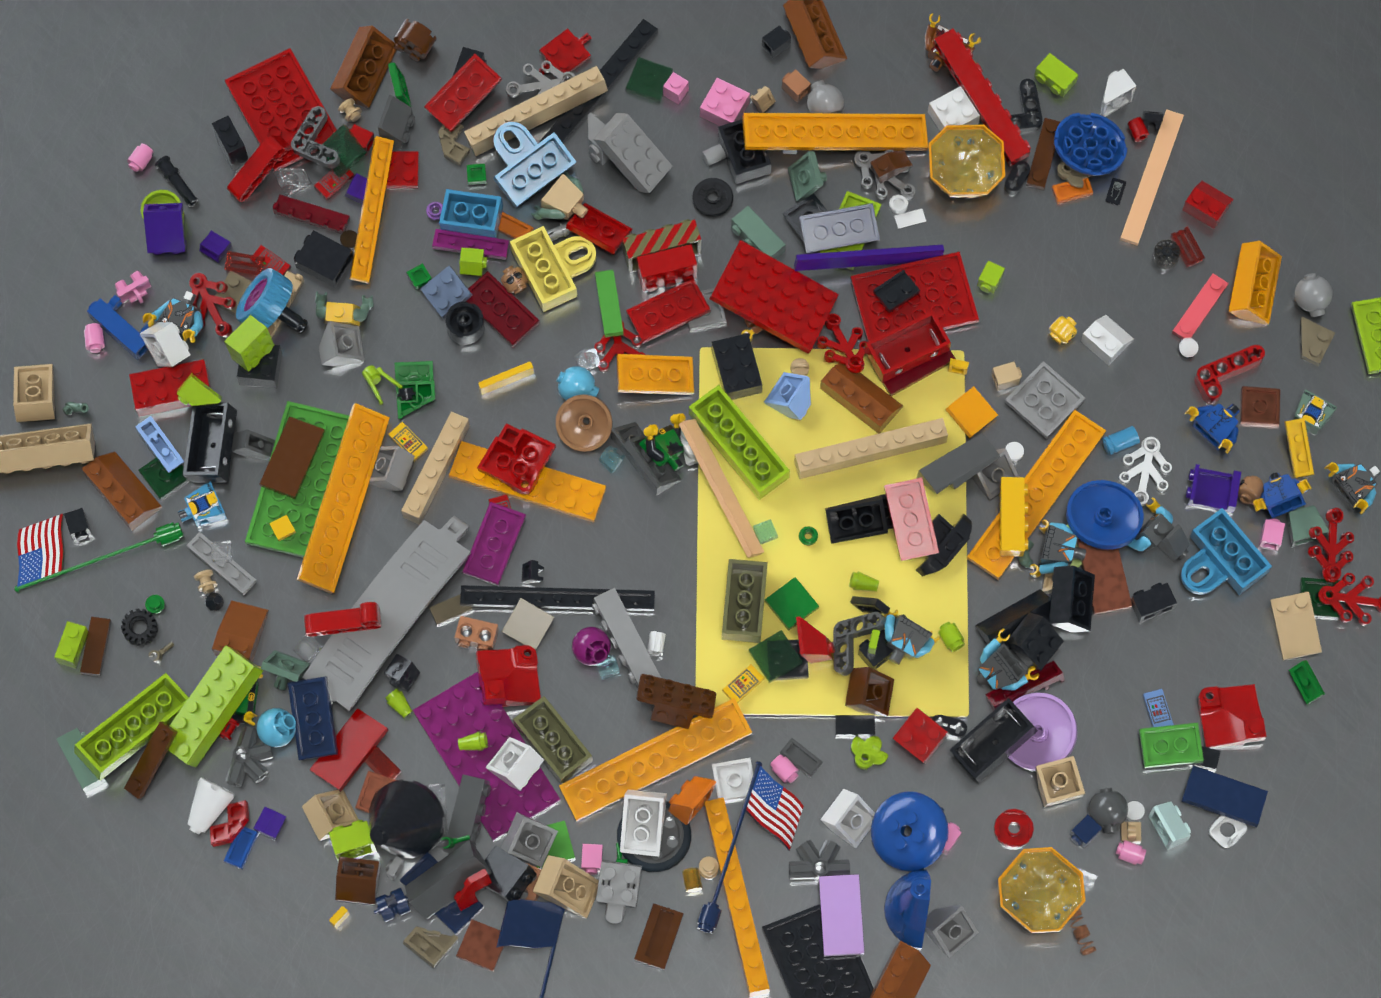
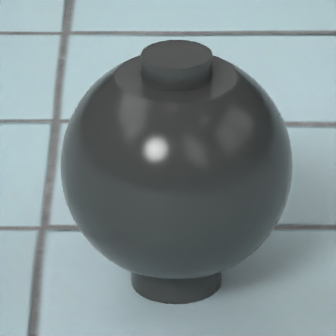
M1112 788L1100 789V793H1096L1089 803V815L1103 828V833L1119 831V825L1127 818L1128 804L1124 796L1117 791H1112Z

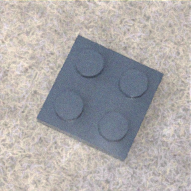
M450 265L420 288L443 319L452 305L458 302H465L472 296Z

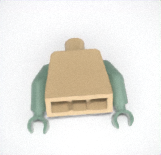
M567 171L564 172L542 198V208L536 205L534 208L537 212L531 213V215L536 220H541L542 218H564L568 220L573 213L583 218L588 209L582 205L584 190L580 180L570 176Z

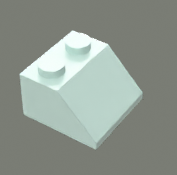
M1172 802L1154 806L1148 816L1167 851L1188 841L1191 836L1188 824L1186 822L1183 823L1180 818L1181 812L1176 805L1174 806Z

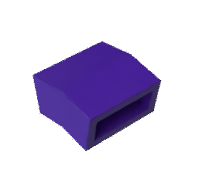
M356 173L346 191L345 197L363 204L367 178Z
M211 230L200 243L199 251L219 263L232 245L230 241Z
M264 807L253 829L275 840L286 816Z

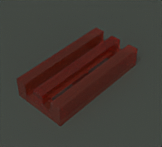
M1188 227L1171 234L1170 237L1175 246H1178L1176 248L1179 250L1178 252L1187 268L1205 260ZM1184 234H1186V236H1187L1189 242L1191 243V245H1192L1194 251L1196 252L1198 258L1196 257L1195 253L1193 252V250H1192L1190 244L1188 243V241H1187V239H1186V237H1185ZM1180 236L1193 261H1190L1177 237Z
M227 251L224 270L258 276L264 267L263 261H265V258ZM231 256L259 261L258 264L232 260ZM230 263L255 267L257 271L230 267Z

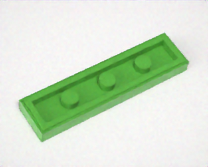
M614 270L595 272L605 337L624 335Z

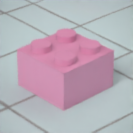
M716 78L700 106V117L718 126L738 121L750 103V93Z

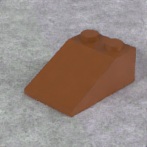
M231 600L212 647L214 655L218 656L225 645L253 662L269 610Z

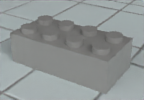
M616 113L593 139L638 192L650 193L672 168L671 163L628 114Z

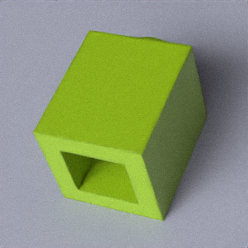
M461 248L460 274L482 276L483 268H487V257H484V249Z
M988 261L978 279L977 286L986 293L991 292L994 294L1004 275L1005 268Z

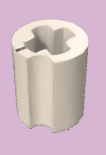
M657 631L649 633L647 646L649 654L663 655L665 633Z

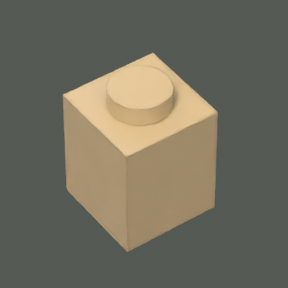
M1015 362L994 367L991 373L997 391L1019 385L1022 378L1021 370L1019 367H1016Z

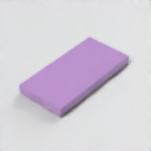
M859 874L819 876L824 957L864 955Z

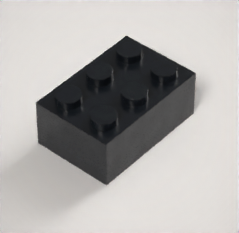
M743 119L718 126V137L735 184L771 174V162L766 150H745Z
M746 333L712 341L711 351L721 388L730 399L734 400L762 393L763 385L749 334Z
M1076 566L1054 567L1049 624L1069 632L1091 631L1095 574Z

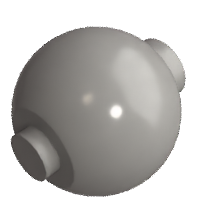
M823 80L817 81L810 86L812 91L807 98V106L810 113L840 114L842 112L844 98L837 87L825 84Z
M1315 273L1306 274L1295 288V300L1300 308L1310 312L1311 317L1325 314V308L1329 306L1333 297L1332 287L1325 278L1316 276Z

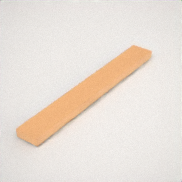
M1166 109L1163 122L1158 131L1123 229L1121 241L1136 246L1139 244L1184 117L1182 114Z
M696 419L682 421L679 426L748 558L764 553V550Z

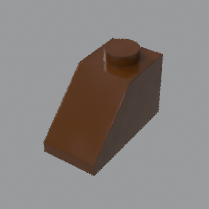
M904 150L886 153L870 162L871 169L880 184L913 167Z

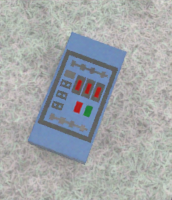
M1159 689L1144 693L1143 698L1152 727L1174 725L1163 690Z

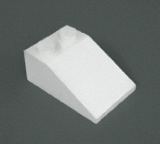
M629 789L624 795L620 844L621 853L660 856L667 793Z

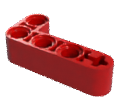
M281 136L267 137L227 186V190L239 202H244L278 161H286L294 153L293 148Z
M1252 345L1200 367L1194 381L1203 400L1210 405L1216 404L1222 394V387L1219 382L1258 367L1265 356L1264 348L1260 345ZM1238 360L1242 365H1236L1234 361ZM1217 368H1223L1225 372L1221 373ZM1200 375H1206L1208 379L1204 380ZM1208 391H1214L1217 396H1211Z
M365 602L359 605L360 608L307 614L304 616L306 636L313 637L378 629L381 627L380 607L376 602Z

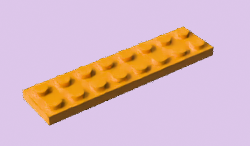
M461 441L449 473V478L595 522L606 485L544 467L534 490L529 494H520L512 490L507 484L478 471L477 467L488 449ZM528 484L522 485L523 488H526L528 486Z

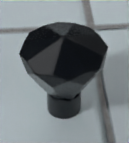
M210 593L205 598V605L210 611H218L223 607L224 601L220 594Z

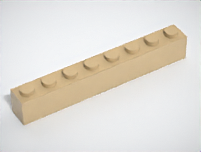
M595 66L464 131L467 141L475 156H478L494 148L493 138L495 132L504 123L517 122L525 126L527 130H530L607 92L605 80L598 67ZM507 131L503 137L508 141L514 138L515 135Z
M943 418L798 453L795 454L794 463L799 479L944 444L947 443L948 433Z

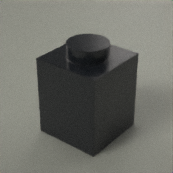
M780 25L762 37V46L772 58L785 51L791 44L790 33L786 29L783 30Z
M83 508L64 513L73 540H83L92 534Z

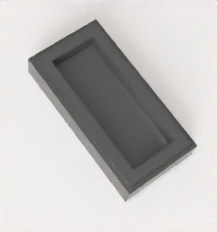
M793 738L780 752L783 757L786 756L809 778L812 777L823 763Z

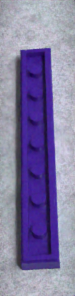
M928 245L796 255L794 269L795 271L904 264L942 256L944 246Z

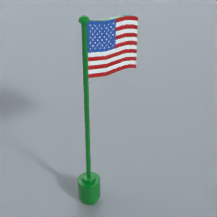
M60 514L19 529L17 540L19 576L18 586L16 585L14 590L20 592L19 590L153 541L165 546L184 537L179 522H171L156 528L153 538L62 570L64 556L62 519L64 514Z

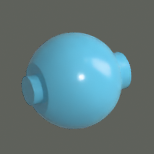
M580 366L567 368L565 372L561 371L556 380L559 383L558 391L565 401L581 394L596 397L599 392V388L594 384L595 379L592 373Z
M272 708L265 711L257 721L256 730L258 737L264 744L270 747H282L288 744L295 735V718L289 712L280 708Z

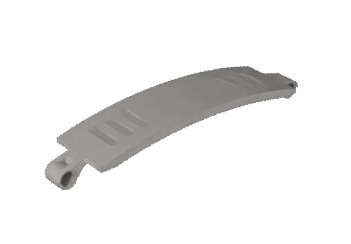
M455 515L441 529H437L424 520L360 596L351 609L360 608L359 605L361 603L376 602L380 607L381 627L378 629L332 634L302 677L304 680L326 676L331 705L333 702H337L348 711L351 710L415 621L468 558L471 552L457 543L470 527L468 524Z

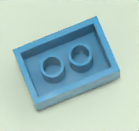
M446 189L439 221L441 230L497 238L503 210L502 198L500 196Z

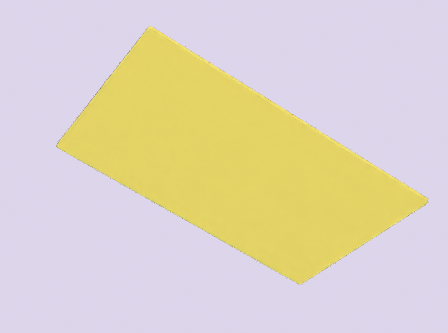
M702 347L700 349L699 399L716 386L720 385L721 387L711 347ZM753 348L763 385L762 393L732 401L788 467L790 475L786 481L759 500L702 431L764 553L750 558L747 557L698 463L696 687L716 692L715 707L730 700L722 689L752 664L764 677V680L737 703L743 715H874L858 712L845 706L850 674L842 676L834 670V653H832L833 660L811 664L808 662L809 678L770 681L767 641L799 639L797 625L788 631L766 604L765 599L796 577L819 605V608L804 620L825 635L831 642H833L834 627L838 622L868 614L861 612L850 603L853 596L878 598L890 607L891 613L898 610L897 616L904 614L908 619L926 630L933 631L932 637L934 639L939 636L940 639L933 645L929 653L919 658L908 659L903 657L899 665L888 660L876 669L894 679L889 714L886 717H910L916 708H919L929 717H934L935 715L968 717L967 542L945 568L922 577L916 569L926 560L927 556L900 561L893 528L888 529V533L831 544L825 508L883 495L885 494L884 485L917 479L916 477L920 469L966 443L965 432L945 410L965 393V375L949 372V365L893 395L892 397L901 403L903 407L881 432L943 418L948 433L947 443L799 479L794 463L795 454L878 433L820 389L821 380L832 367L839 363L836 361L832 363L826 362L824 360L825 352L833 350L836 354L846 357L844 353L834 349H812L808 354L799 348ZM853 349V350H852L853 353H854V355L857 354V352L859 351V349ZM951 350L957 360L965 361L963 351ZM865 354L863 357L865 366L860 373L888 393L871 367L868 356ZM798 358L805 359L809 363V373L807 376L810 378L811 405L801 420L788 418L764 403L783 372L791 373V363ZM966 482L956 489L949 485L938 494L924 486L932 520L936 515L940 514L953 526L959 521L962 514L966 515ZM807 526L815 528L818 533L816 543L810 546L802 544L799 540L800 530ZM806 534L805 538L811 539L812 536L810 534ZM729 559L768 562L760 643L722 640ZM859 571L879 580L877 591L853 590V588L849 587L852 573ZM863 622L857 625V630L863 627ZM947 622L955 623L964 638L963 642L965 645L954 652L947 649L938 634L941 630L940 626ZM871 634L853 638V668L868 667L858 655L862 642L867 639L870 641ZM844 644L841 647V653L846 650L847 644Z

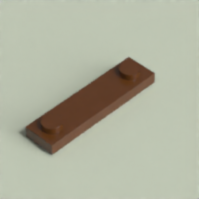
M1044 118L1026 186L1041 190L1045 189L1055 152L1054 135L1060 121Z
M164 721L159 722L124 787L137 799H142L178 733Z

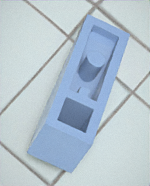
M152 416L135 426L138 434L168 473L184 463V460Z

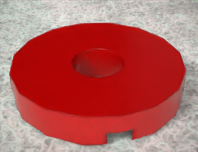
M1018 809L1004 811L998 816L994 825V833L999 843L1012 849L1021 848L1026 845L1032 838L1034 831L1031 818L1024 811ZM1011 824L1018 825L1019 832L1011 833L1008 826Z

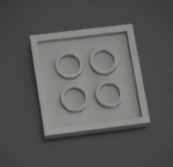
M1043 361L1005 399V403L1047 439L1086 398Z

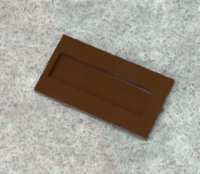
M653 903L634 960L665 970L684 913Z

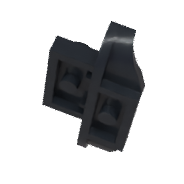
M940 514L936 515L932 520L939 553L927 556L926 560L916 569L922 577L945 568L970 539L972 521L965 514H962L959 521L953 526Z

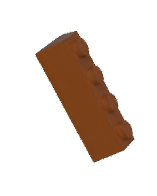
M789 0L783 5L786 11L785 14L791 23L792 31L797 37L799 47L805 56V61L809 68L823 69L848 59L823 0Z
M372 25L359 27L330 90L344 100L352 98L355 104L369 108L387 71L388 64L395 54V43Z
M841 363L832 367L821 380L820 389L878 434L883 431L903 407L901 403L862 373L850 372L847 370L846 365Z
M115 451L96 457L82 468L86 478L131 531L162 508L159 502Z
M900 941L894 948L870 998H915L931 967L930 963L919 950Z

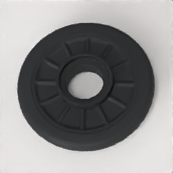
M707 178L696 185L692 199L695 207L701 213L717 216L725 213L730 208L733 202V192L725 181L718 178ZM716 193L718 198L715 201H711L708 199V195Z

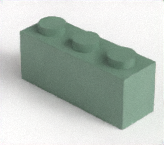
M749 206L731 219L733 233L737 236L740 235L745 243L774 259H777L785 252L786 244Z
M75 728L56 740L85 793H88L106 783V780L103 778L100 781L74 753L75 744L86 736L84 731L80 733L79 729Z

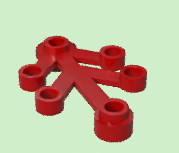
M195 273L190 278L189 284L192 288V293L197 295L193 306L197 307L196 303L199 293L202 297L199 309H201L203 327L205 326L207 310H209L216 323V333L224 338L230 336L232 326L223 321L215 304L233 309L236 305L235 299L210 295L206 289H214L223 294L228 289L227 284L222 281L217 283L208 281L204 274ZM200 279V283L196 285L197 280ZM223 284V289L219 290L220 285ZM231 300V305L228 306L227 303Z
M831 313L828 315L825 325L827 329L833 331L839 343L829 340L825 336H820L817 339V347L820 349L829 347L844 353L846 357L836 354L833 350H827L824 360L828 363L836 361L844 364L847 370L853 373L863 371L865 366L863 357L866 354L863 347H865L867 341L860 342L859 351L856 355L852 351L857 340L862 338L863 330L859 327L853 328L851 337L847 342L839 327L841 322L840 316Z
M622 321L624 333L622 336L629 339L634 347H641L643 343L639 335H635L625 329ZM604 335L595 344V352L599 355L605 353L606 344L612 337H605ZM621 335L613 336L614 344L605 357L598 362V369L601 372L608 371L609 363L616 354H624L625 352L626 354L645 355V353L638 352L622 342ZM639 339L640 343H634V340ZM602 346L603 349L597 350V347ZM602 363L607 364L605 368H602L600 365Z
M1340 508L1329 509L1326 513V520L1329 522L1328 541L1320 527H1312L1309 530L1310 537L1316 538L1327 553L1328 561L1321 553V548L1317 545L1309 547L1308 554L1312 558L1315 557L1323 568L1322 575L1329 583L1336 582L1341 576V569L1353 560V553L1351 551H1344L1340 554V560L1336 562V555L1347 544L1354 541L1353 533L1345 532L1341 535V540L1336 544L1337 523H1340L1344 517Z
M1346 573L1342 580L1333 587L1324 586L1319 590V600L1325 605H1331L1344 623L1352 620V612L1356 615L1361 625L1365 626L1371 622V615L1364 613L1357 604L1374 606L1377 611L1381 612V597L1377 599L1357 596L1365 588H1370L1374 584V579L1371 576L1362 578L1361 582L1346 594L1338 592L1346 585L1349 586L1355 582V576L1352 573ZM1346 576L1351 578V582L1346 580ZM1365 579L1370 581V585L1365 583ZM1326 592L1331 594V598L1326 596ZM1338 601L1345 602L1352 612L1344 610ZM1346 613L1349 619H1345L1343 614ZM1363 616H1365L1368 619L1367 622L1363 621Z

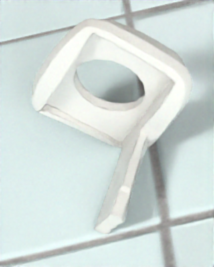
M1221 815L1210 826L1209 834L1219 845L1229 848L1246 833L1247 826L1245 823ZM1223 823H1231L1235 827V833L1231 837H1225L1221 834L1220 826Z

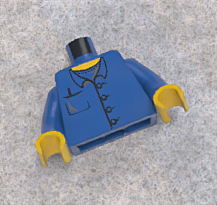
M1221 404L1198 408L1191 406L1184 414L1191 415L1190 421L1195 419L1193 427L1218 451L1223 447L1226 449L1225 453H1229L1237 441L1239 430L1237 428L1238 420L1235 416L1240 412L1239 408L1235 404H1231L1227 409Z
M1273 473L1269 477L1270 481L1264 483V491L1260 499L1253 501L1256 512L1268 509L1273 519L1306 505L1302 494L1307 492L1308 489L1311 490L1312 487L1307 479L1300 481L1296 478L1291 479L1288 474L1281 476L1279 473Z

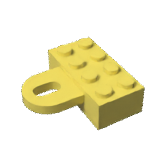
M544 226L510 241L511 252L519 267L525 273L528 284L543 312L576 298L577 288L572 278L590 270L596 261V249L592 242L581 236H574L553 245ZM580 249L587 250V255L577 260L569 258V255Z

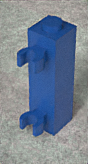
M116 295L110 299L108 304L101 298L97 302L91 303L87 310L89 317L95 323L100 324L101 328L135 359L139 360L148 351L140 336L141 332L149 328L148 323L140 332L132 327L115 311L122 305L121 299Z

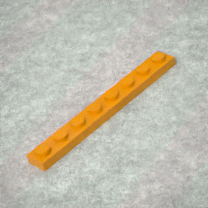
M378 136L374 138L350 280L366 284L370 280L394 140Z

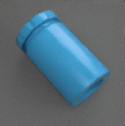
M1133 426L1102 438L1104 449L1108 455L1140 443L1138 433Z

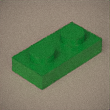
M1307 660L1289 669L1306 704H1310L1325 695Z

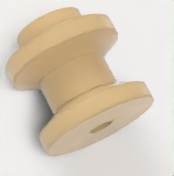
M352 98L345 100L338 108L340 113H346L345 119L347 122L357 121L362 113L360 107H354L355 101Z
M204 570L194 575V579L200 581L201 584L198 586L199 592L208 594L215 590L214 588L217 586V583L211 580L212 570Z
M709 856L704 857L699 863L700 875L705 879H713L717 876L719 871L717 860Z

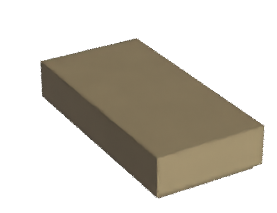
M461 594L429 607L437 626L473 611L471 606H460Z

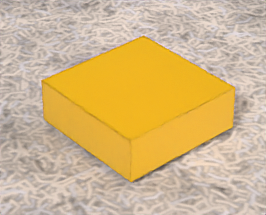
M950 358L948 371L966 375L969 362Z
M287 515L269 523L278 541L296 533Z
M341 906L329 921L337 929L350 914L344 906Z

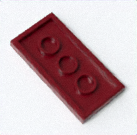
M488 271L468 288L472 296L465 302L477 305L482 311L483 319L512 347L518 344L540 323V320L513 294L507 292L506 288Z
M950 350L882 384L889 395L893 396L949 365L950 358H956Z

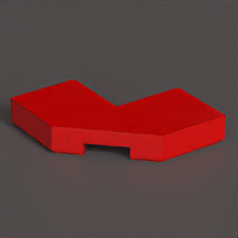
M246 800L229 804L227 806L228 822L210 827V842L213 847L232 843L248 823L249 811Z
M482 869L468 877L464 882L465 886L462 891H458L455 894L454 899L460 911L478 902L475 892L492 883L486 869Z

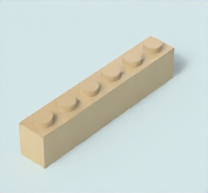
M451 411L401 510L403 518L419 525L422 523L459 449L460 443L470 427L468 418Z

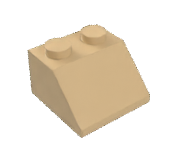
M1074 756L1036 766L1038 789L1044 807L1081 798L1085 794Z
M334 790L314 795L302 806L319 841L330 838L329 832L333 831V828L338 826L348 827L352 825V822L359 820L344 790L341 792Z

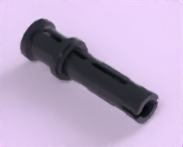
M169 156L160 158L155 163L156 168L162 171L165 180L173 184L188 207L194 206L198 199L179 175V169L173 166Z

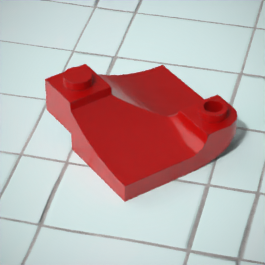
M506 423L500 435L494 438L477 469L507 484L512 490L520 494H529L538 483L539 476L554 452L556 445L523 428L519 430ZM523 484H528L526 488L522 487Z
M521 645L511 649L476 652L480 690H482L484 705L501 704L502 707L533 705L541 699L537 672V653L532 646ZM528 652L530 656H526L524 653Z
M1255 684L1224 688L1215 686L1206 687L1201 690L1198 696V707L1204 747L1244 745L1247 742L1265 740L1264 718L1261 715ZM1206 694L1212 695V699H1207Z

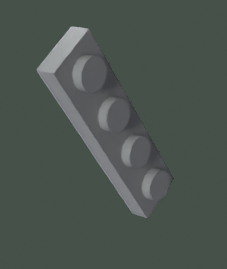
M201 532L186 545L190 551L243 596L257 582L253 576Z

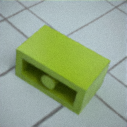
M1051 53L1036 67L1034 74L1038 82L1047 85L1054 94L1060 95L1062 98L1077 83L1078 79L1076 72Z
M67 621L54 656L58 664L77 668L87 640L88 630L86 626Z

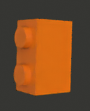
M694 776L691 781L687 780L682 785L680 794H674L670 799L669 803L671 805L668 812L685 825H688L702 809L704 802L711 798L716 781Z

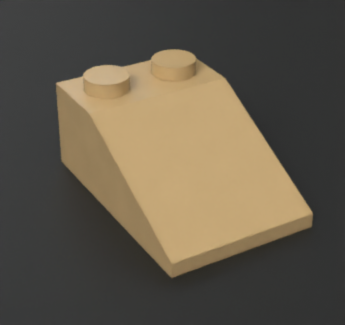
M53 364L14 367L13 406L16 422L55 419Z
M1309 592L1271 599V608L1283 661L1322 653Z
M548 855L533 892L545 900L587 919L597 895L599 880L565 858Z

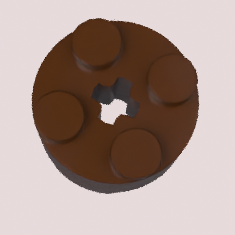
M406 19L394 37V48L400 52H406L412 60L419 62L420 59H425L437 39L436 36L432 37L430 35L432 31L415 20L410 23L408 22L409 19Z

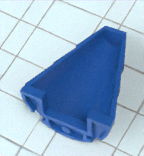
M927 869L912 871L899 878L891 886L884 906L885 919L889 929L898 940L917 949H922L930 902L931 878Z

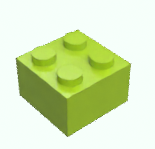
M251 315L224 341L232 360L248 372L256 367L260 360L271 352L274 346L267 327Z
M357 820L352 822L351 826H338L329 832L338 863L339 857L358 858L377 852L375 844L370 838V829L367 821Z

